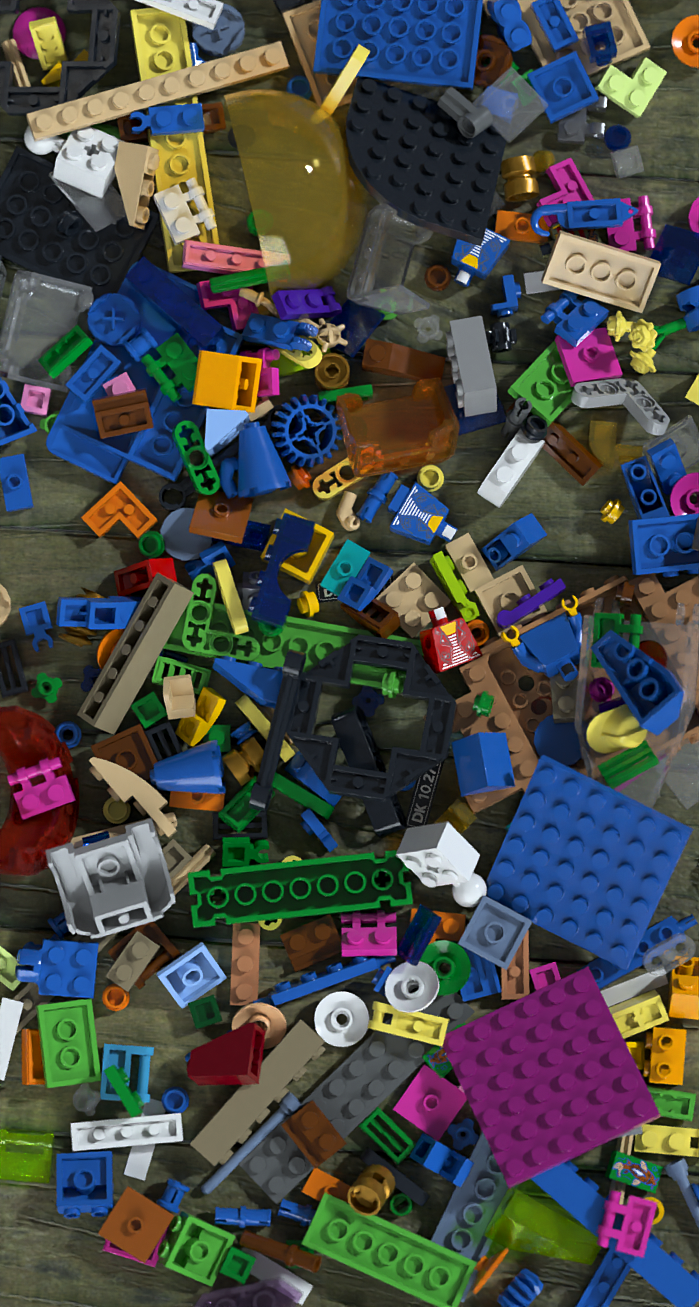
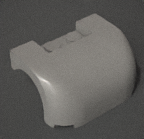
M152 818L125 826V834L74 849L71 842L45 850L49 868L54 875L61 896L67 926L72 934L90 935L91 939L110 935L164 917L163 913L172 904H175V895L169 870Z

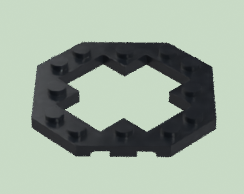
M0 0V14H19L20 0ZM67 0V11L69 14H92L88 61H62L60 87H12L14 64L11 61H0V106L9 116H26L31 112L80 99L117 65L121 13L109 0Z
M357 635L340 650H335L319 661L318 665L306 673H302L298 681L286 733L329 794L384 802L448 758L457 703L447 692L412 642ZM354 664L407 671L403 697L429 701L420 751L392 747L388 773L335 765L340 742L339 738L314 735L323 685L350 689Z

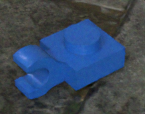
M221 540L199 553L202 560L190 561L184 567L192 581H194L200 574L210 573L214 578L213 562L226 559L229 568L236 565Z

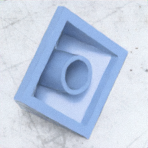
M207 409L205 450L211 459L239 435V431L244 430V424L250 423L249 414L246 411Z
M203 942L156 973L181 1009L227 979Z

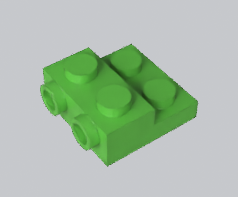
M182 1211L180 1216H174L170 1223V1231L172 1233L168 1241H163L158 1248L157 1254L160 1257L158 1262L165 1267L212 1287L236 1236Z

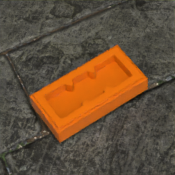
M497 211L496 233L513 241L538 244L548 241V236H540L532 229L530 224L532 214ZM543 216L540 217L539 227L544 231H549Z
M171 791L169 807L220 812L224 808L225 794Z
M22 1029V1085H45L38 1029Z
M314 1168L302 1192L320 1202L326 1192L349 1203L347 1195L352 1186L318 1168Z

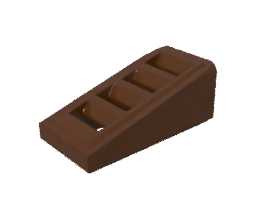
M375 598L361 611L345 603L340 605L343 611L376 637L387 639L400 626L398 612ZM370 607L371 609L366 614H364V612Z

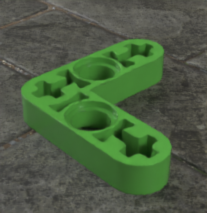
M209 574L198 575L192 583L191 591L194 594L188 604L182 642L185 648L193 653L215 657L229 656L242 662L255 661L260 655V645L255 638L210 629L217 593V583ZM204 580H208L209 585L212 586V590L208 589L205 595V599H211L209 604L202 600L194 601L195 596L201 597V588L197 587V585L202 584ZM196 606H203L207 609L208 614L204 620L198 621L192 617V611ZM189 623L197 626L206 625L205 630L199 628L198 637L202 639V642L197 643L196 647H192L191 642L187 640L188 637H192L194 634V627H189ZM219 637H224L229 641V647L224 652H218L214 649V641ZM233 639L239 640L237 646L244 647L247 645V642L252 643V648L256 649L255 653L251 652L249 657H246L244 651L236 649V655H232L231 653L234 648Z

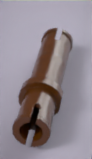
M245 1230L240 1239V1247L284 1261L287 1266H298L313 1273L317 1272L320 1268L322 1261L320 1255L300 1250V1246L295 1244L289 1246L252 1233L249 1230Z

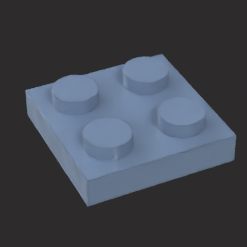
M484 895L458 944L507 970L532 921Z

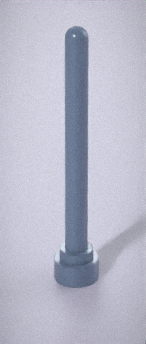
M288 1091L281 1099L280 1108L202 1185L201 1191L203 1194H210L287 1115L291 1116L304 1107L291 1092Z
M680 1158L665 1165L664 1168L668 1177H672L673 1181H677L699 1229V1202L687 1178V1169L689 1167L685 1159Z

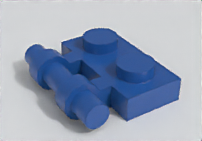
M565 290L560 294L559 300L556 303H551L546 307L541 320L545 324H549L551 321L557 323L554 333L576 347L607 318L609 311L590 297H586L581 302L577 299L580 294ZM566 307L571 310L568 315L563 312Z

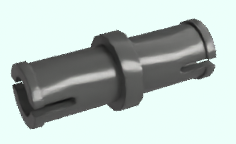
M526 398L517 399L513 409L506 415V423L501 429V435L505 438L507 432L510 433L507 440L514 438L520 430L522 422L527 418L532 409V403L529 400L525 406L523 405Z

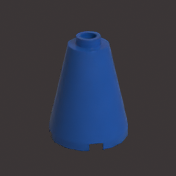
M259 422L244 424V430L239 431L238 497L270 494L280 488V491L291 488V481L266 426H260Z
M218 740L208 741L154 763V769L149 770L152 786L157 785V789L163 791L225 794L226 785L225 782L222 783L221 779L224 774L220 747L217 745Z

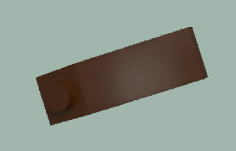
M366 338L362 371L441 385L446 358L395 343Z

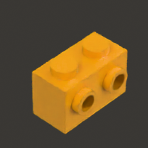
M651 1027V1032H646L645 1049H649V1060H644L643 1076H647V1082L672 1085L683 1084L687 1030Z

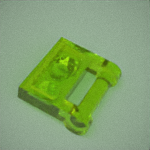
M0 1129V1179L50 1183L54 1133L35 1135L11 1133L7 1129ZM9 1143L44 1146L43 1154L6 1151V1145Z

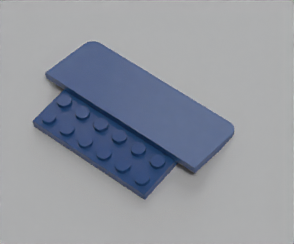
M144 261L136 262L130 267L118 293L125 294L135 302L141 316L140 329L144 327L154 338L158 346L178 333L197 359L199 350L232 355L238 354L244 342L242 334L200 316L202 307L197 286ZM95 339L84 363L100 345L122 362L121 366L106 383L126 372L136 390L146 388L154 428L101 439L92 399L108 396L106 390L102 386L87 404L70 390L47 436L46 445L48 450L53 455L114 485L118 484L129 461L176 482L184 463L172 437L173 427L181 421H191L200 432L206 420L207 409L212 407L192 404L194 389L188 392L183 384L177 388L182 396L178 401L173 403L168 395L164 396L160 390L161 386L153 376L150 377L145 371L146 366L141 361L147 354H150L155 361L159 360L161 356L156 348L152 347L140 356V361L136 362L123 345L117 347L106 346ZM169 366L162 370L169 380L176 377ZM182 426V432L179 433L180 438L185 437L189 445L183 446L186 450L192 447L194 443H191L188 437L192 433L191 429H185Z

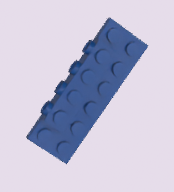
M699 513L628 520L633 575L662 572V577L679 576L680 570H688V574H699V551L691 549Z

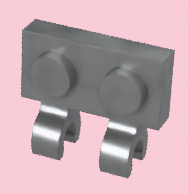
M598 96L599 101L560 119L558 143L584 144L585 137L604 138L605 123L594 122L586 124L587 111L605 113L607 97Z

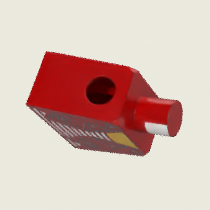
M443 606L428 611L433 627L420 631L419 636L424 660L434 673L443 672L483 656L462 617L448 621Z

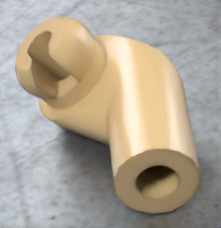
M344 491L336 515L343 528L353 531L360 526V519L356 517L352 510L357 495Z

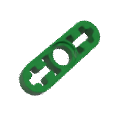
M191 421L177 423L173 427L172 437L195 490L201 495L214 494L220 487V479L210 455L205 450V444L197 426ZM182 426L185 429H191L192 433L188 435L191 443L197 441L198 446L184 449L183 446L189 444L185 437L180 438L179 433L182 432ZM193 450H198L203 455V462L199 466H194L189 461V455ZM208 467L209 470L203 472L207 479L212 478L213 483L210 484V490L207 487H201L200 483L204 481L201 473L196 475L195 470Z
M275 773L272 784L274 789L326 820L329 819L335 809L333 806L280 774Z

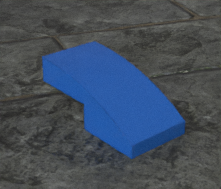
M369 557L357 577L351 576L337 599L361 611L381 591L394 571L390 567Z

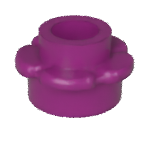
M606 677L595 678L588 686L590 696L598 703L610 701L615 691L613 683Z

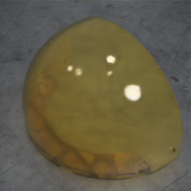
M249 89L224 94L225 108H228L253 211L271 303L274 304L271 296L277 291L319 289L328 281L333 280L353 257L361 240L368 212V191L360 183L349 164V154L344 140V129L319 105L291 92L276 89Z

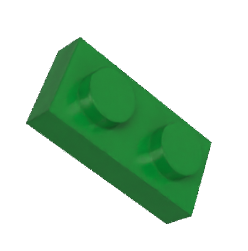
M114 1064L105 1069L106 1076L130 1116L134 1118L143 1112L141 1106L144 1105V1102L136 1090L131 1092L127 1085L130 1079L123 1067L117 1068Z

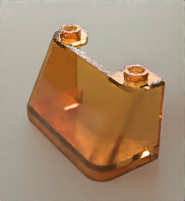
M439 377L418 381L412 390L411 396L364 405L361 396L358 394L346 393L337 396L336 409L350 467L356 477H368L440 463L450 459L455 453L460 424Z

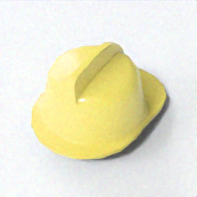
M627 704L594 717L589 723L586 735L591 748L596 752L607 754L625 748L637 747L644 741L648 731L639 725Z

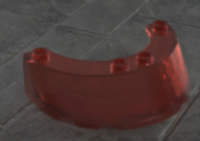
M17 705L0 707V755L4 760L8 775L16 773V769L21 767L27 769L39 764L40 760L46 758L51 760L59 757L62 767L53 770L55 778L66 775L75 801L22 819L14 793L22 791L23 787L21 783L10 786L9 810L6 820L0 829V874L32 876L38 875L45 869H50L45 850L71 843L79 813L78 778H73L70 763L73 761L66 743L60 742L54 733L56 728L42 716ZM44 774L30 779L32 786L47 782Z

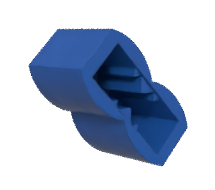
M487 0L488 13L492 20L497 23L498 37L507 44L510 50L515 52L532 43L531 32L528 25L521 19L522 12L518 1Z

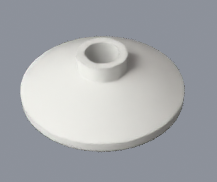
M409 961L397 966L390 973L385 984V994L389 1003L395 1009L406 1013L417 1012L429 1006L435 999L439 989V980L434 969L420 961ZM419 988L415 993L410 994L412 989Z
M332 993L326 996L316 1008L314 1016L316 1030L325 1042L333 1046L346 1047L353 1045L365 1035L368 1029L369 1013L367 1007L359 997L352 993ZM339 1014L347 1016V1022L343 1025L337 1023L336 1018Z

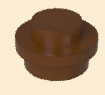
M432 265L425 272V284L433 291H443L451 282V273L443 265Z
M625 581L624 586L618 585L615 601L620 602V608L631 606L635 586L628 584L629 581Z

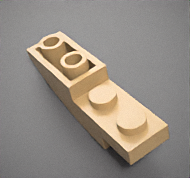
M95 757L89 760L93 765L89 770L99 781L103 778L111 786L107 791L116 802L122 799L124 803H127L135 797L136 801L133 805L143 816L146 813L154 820L155 830L161 837L166 834L170 838L177 832L176 828L160 811L168 802L145 780L122 766Z

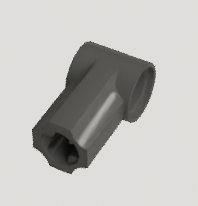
M452 87L445 91L437 104L457 121L459 131L466 138H474L493 123L492 114L484 105L474 106Z

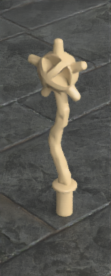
M246 287L241 288L239 292L240 297L254 302L256 307L260 304L265 306L275 317L280 318L276 306L264 297L263 292L259 294ZM308 318L288 319L299 323L312 324L317 327V336H309L308 338H315L322 346L321 352L326 353L328 348L335 347L337 344L344 346L348 344V341L341 338V331L345 328L344 324L335 326L331 323H325L324 319L320 318L319 326Z

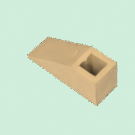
M119 141L114 169L130 226L144 229L145 223L149 219L148 206L150 197L154 192L153 179L155 170L159 166V150L146 145Z

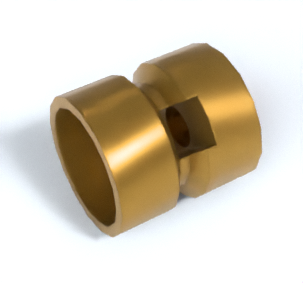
M516 156L502 161V178L507 180L504 184L506 201H526L540 195L536 178L532 177L536 174L534 157Z
M336 353L323 355L321 362L315 366V381L318 388L322 391H329L348 386L350 378L347 360Z
M251 736L240 744V750L233 749L221 758L239 784L243 786L254 778V772H259L264 750L256 739Z
M372 1164L367 1166L348 1191L347 1198L352 1209L364 1216L375 1215L395 1188L394 1176L386 1167Z

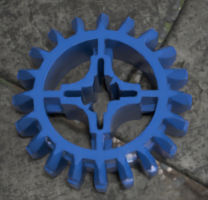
M301 394L299 400L296 397H291V406L288 403L281 404L282 409L285 411L284 413L280 411L275 412L276 417L280 418L279 422L272 421L271 423L272 426L277 427V431L271 432V437L279 438V440L274 442V446L276 448L282 447L279 455L282 457L288 455L287 462L293 463L296 461L297 466L303 467L306 462L308 467H313L315 461L318 464H323V456L329 459L332 458L330 449H339V446L334 441L342 440L343 437L336 434V432L343 429V425L336 424L335 421L339 420L341 416L339 414H332L335 407L334 405L326 406L327 400L325 398H322L319 402L317 395H311L308 399L306 394ZM303 409H313L322 419L311 421L309 416L305 415ZM294 418L295 427L289 432L290 422ZM306 426L312 427L307 432L308 435H301L306 430ZM325 429L324 438L320 444L319 434ZM302 440L305 446H309L311 452H300L293 446L292 442Z

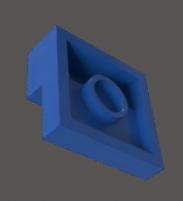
M112 1151L57 1154V1209L59 1214H64L65 1218L71 1219L78 1218L80 1213L91 1212V1215L94 1217H105L108 1215V1211L114 1209Z

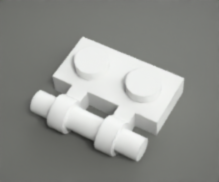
M195 177L185 182L189 191L182 194L179 185H175L153 195V199L175 245L199 236L200 231L197 225L204 222L207 231L217 227L213 218L215 214L212 208L208 207L203 196L205 192L202 186H198ZM193 200L199 211V213L194 216L192 215L187 204L188 202Z

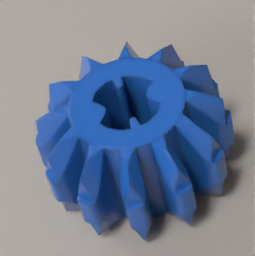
M528 1269L521 1270L498 1296V1302L503 1307H528L543 1289V1283L536 1274Z

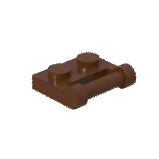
M154 921L137 926L108 951V954L116 962L137 931L157 945L161 943L166 950L147 965L135 982V986L139 990L146 985L144 982L167 962L181 955L179 950Z

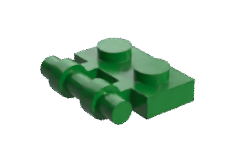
M178 333L156 348L161 356L159 360L155 361L150 354L145 355L141 359L146 366L145 371L150 377L153 376L161 386V392L164 396L168 395L173 403L182 397L177 390L182 384L188 392L194 389L198 364L197 357ZM167 366L176 375L171 380L162 371Z
M595 613L592 646L608 631L612 630L622 638L623 634H629L628 642L639 649L640 635H643L641 615L630 614V625L624 624V614ZM592 651L591 667L604 669Z

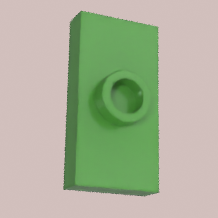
M647 1086L661 1116L692 1121L696 1094Z

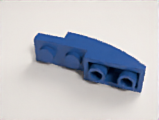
M58 597L56 624L58 626L86 627L88 629H126L143 597Z

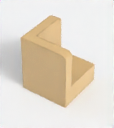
M191 675L164 677L163 697L168 720L195 717L196 697Z

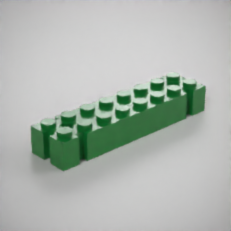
M398 850L385 851L383 853L384 858L375 859L374 853L225 868L221 869V876L210 877V870L188 872L190 896L197 895L198 905L191 906L193 928L215 926V919L226 918V925L378 909L380 908V901H389V907L412 905L411 882L403 881V873L409 872V868L396 855ZM379 873H385L384 877L388 876L389 882L385 883L384 888L379 887V883L375 884L374 879L379 876ZM216 890H220L221 895L223 893L226 895V899L222 900L221 905H214L215 901H210V896H214Z

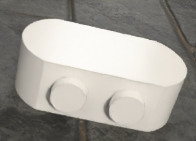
M520 428L483 481L477 493L500 508L532 464L545 441L528 439Z

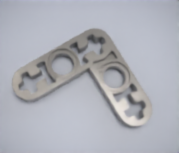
M631 378L578 383L574 386L571 395V401L582 408L623 404L644 430L653 435L665 434L670 422L668 415L638 381Z

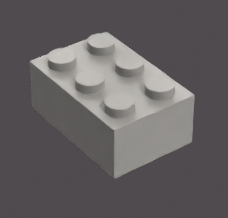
M482 316L450 321V331L445 332L448 360H451L453 384H456L458 408L463 407L465 417L497 412V387Z

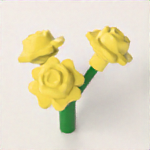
M617 311L614 316H609L607 321V333L610 336H614L615 342H618L625 332H630L628 338L632 341L633 348H639L643 351L637 353L629 352L633 358L630 365L633 366L635 371L643 375L649 371L656 372L652 358L663 339L669 334L686 328V322L683 318L663 326H654L653 323H648L643 319H639L637 323L626 321L621 311Z

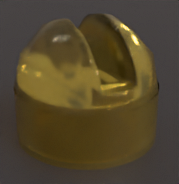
M539 150L532 156L534 157L536 171L545 172L550 166L555 164V156L550 151Z

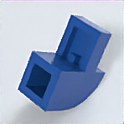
M299 751L284 769L333 807L342 797L341 795L329 794Z
M422 1133L409 1156L459 1187L462 1186L464 1180L469 1176L474 1164L468 1158Z

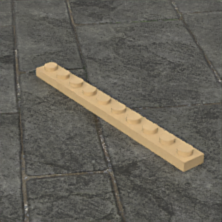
M281 41L31 112L26 115L34 142L130 115L133 112L147 110L148 107L161 106L288 69L289 64Z

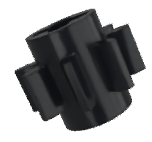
M508 322L490 324V331H485L487 344L491 346L493 353L509 352L512 350L511 344H517L516 329H510Z

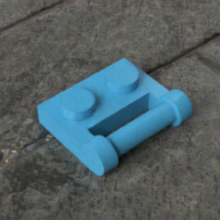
M104 1044L100 1099L121 1101L104 1070L114 1064L117 1068L122 1066L130 1079L132 1054L140 1055L137 1092L143 1102L150 1103L148 1083L150 1058L154 1055V1047Z

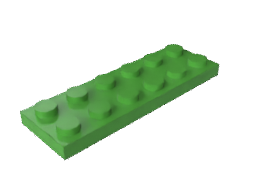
M326 1192L302 1242L303 1245L438 1307H458L477 1264L472 1259L376 1215H361L352 1209L349 1203Z

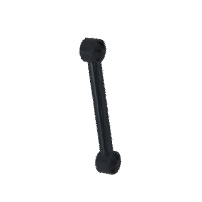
M281 405L274 406L269 412L268 420L260 425L266 426L269 435L271 432L277 431V427L272 426L271 423L275 412L283 410ZM292 418V422L289 425V432L295 425L294 418ZM239 440L212 459L217 474L219 473L220 464L225 458L235 457L238 459ZM207 466L195 471L196 475L201 473L204 481L200 483L201 487L212 480V478L207 479L203 472L209 470ZM190 476L179 484L169 483L161 488L159 501L165 510L174 512L185 506L187 497L196 491ZM174 488L179 492L181 491L183 500L179 505L163 501V496L168 489Z
M289 649L286 654L282 671L283 678L259 774L250 796L249 808L266 812L269 807L273 793L272 784L298 681L302 676L306 662V653Z

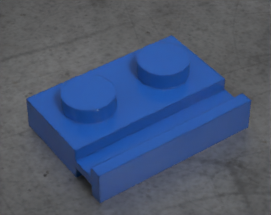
M462 947L468 954L471 962L470 977L466 985L460 990L463 1002L502 992L495 964Z

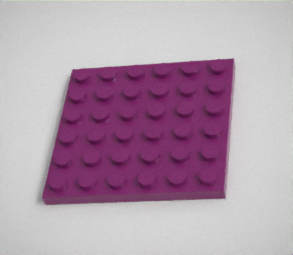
M589 967L445 1034L443 1048L509 1188L661 1117Z

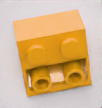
M199 350L192 404L255 413L262 359Z
M671 956L668 1017L699 1020V957Z

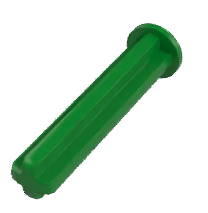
M283 260L282 264L211 278L209 285L212 293L216 294L282 279L291 281V275L287 260Z

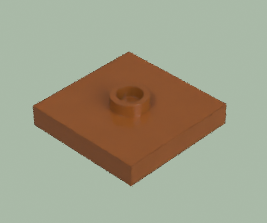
M221 491L211 495L199 494L190 523L189 533L242 544L253 506V498H239L236 495L228 499L225 492Z
M127 1186L98 1234L145 1264L175 1215L130 1186Z

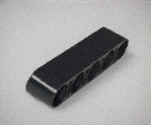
M354 705L332 715V725L337 738H339V743L349 767L388 773L362 709L358 705ZM396 794L384 802L362 799L372 826L379 838L383 839L407 828V820Z

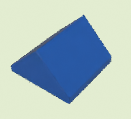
M475 733L451 742L461 797L516 787L506 733Z

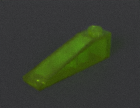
M513 1187L509 1188L483 1234L511 1250L589 1265L593 1264L602 1247L596 1245L598 1237Z

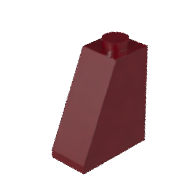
M250 1022L192 1049L190 1060H188L186 1066L187 1077L198 1085L259 1084L266 1032L255 1022Z

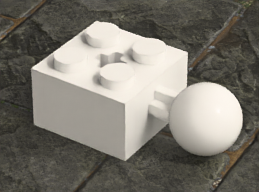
M29 126L24 134L25 144L31 152L38 155H45L52 151L59 153L56 157L53 179L97 198H103L116 176L114 166L119 141H125L90 126L72 131L67 140L57 135L34 142Z
M448 822L407 828L396 853L405 866L411 869L421 879V882L428 887L453 884L452 895L461 906L475 907L479 905L482 897L486 896L487 886L483 878L473 873L480 857L479 853Z

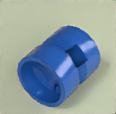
M698 285L675 296L680 311L686 313L683 319L686 322L688 332L699 331Z

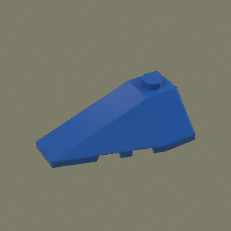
M612 630L608 631L590 647L642 728L658 736L678 719L685 692L671 671Z

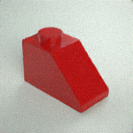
M173 558L147 559L114 571L118 596H133L146 593L157 572L177 582Z

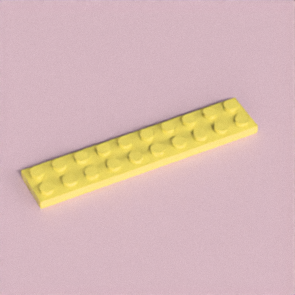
M157 8L130 10L140 81L192 67L185 19ZM197 95L161 106L198 103ZM144 110L145 115H148V111ZM147 129L149 146L159 150V166L154 174L156 193L179 185L182 194L189 191L185 182L195 177L198 186H202L205 192L203 196L208 207L212 208L214 212L203 133L151 136L150 129ZM194 200L187 203L193 216L199 213ZM160 214L168 272L195 271L182 268L184 242L178 245L174 244ZM204 222L197 225L200 235L189 239L191 241L219 245L217 227L207 231Z

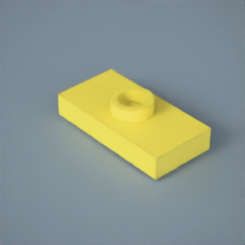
M55 16L29 22V28L42 70L52 69L58 62L62 64V61H68Z

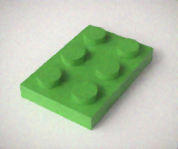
M555 340L507 391L516 400L526 398L524 406L529 400L532 403L530 412L544 419L548 427L572 402L571 395L574 387L570 386Z
M92 998L36 1005L45 1088L101 1081Z

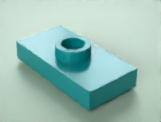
M347 539L320 586L339 596L351 576L357 577L371 552Z

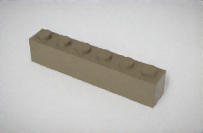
M157 572L77 714L79 717L96 728L113 735L115 734L194 592Z
M300 1019L262 1062L259 1084L242 1085L190 1145L212 1165L215 1166L218 1162L224 1165L234 1153L230 1150L237 1141L242 1144L252 1133L248 1128L256 1120L258 1123H261L271 1112L267 1108L273 1100L279 1103L289 1090L285 1086L292 1079L297 1082L307 1071L304 1065L309 1059L312 1058L316 1061L326 1050L322 1046L325 1041Z

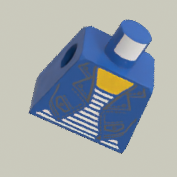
M486 228L481 246L457 239L451 258V264L459 268L454 281L461 286L468 287L473 276L485 280L507 251L510 239Z
M416 482L389 527V530L393 533L426 545H431L436 535L450 543L458 529L445 522L449 509Z

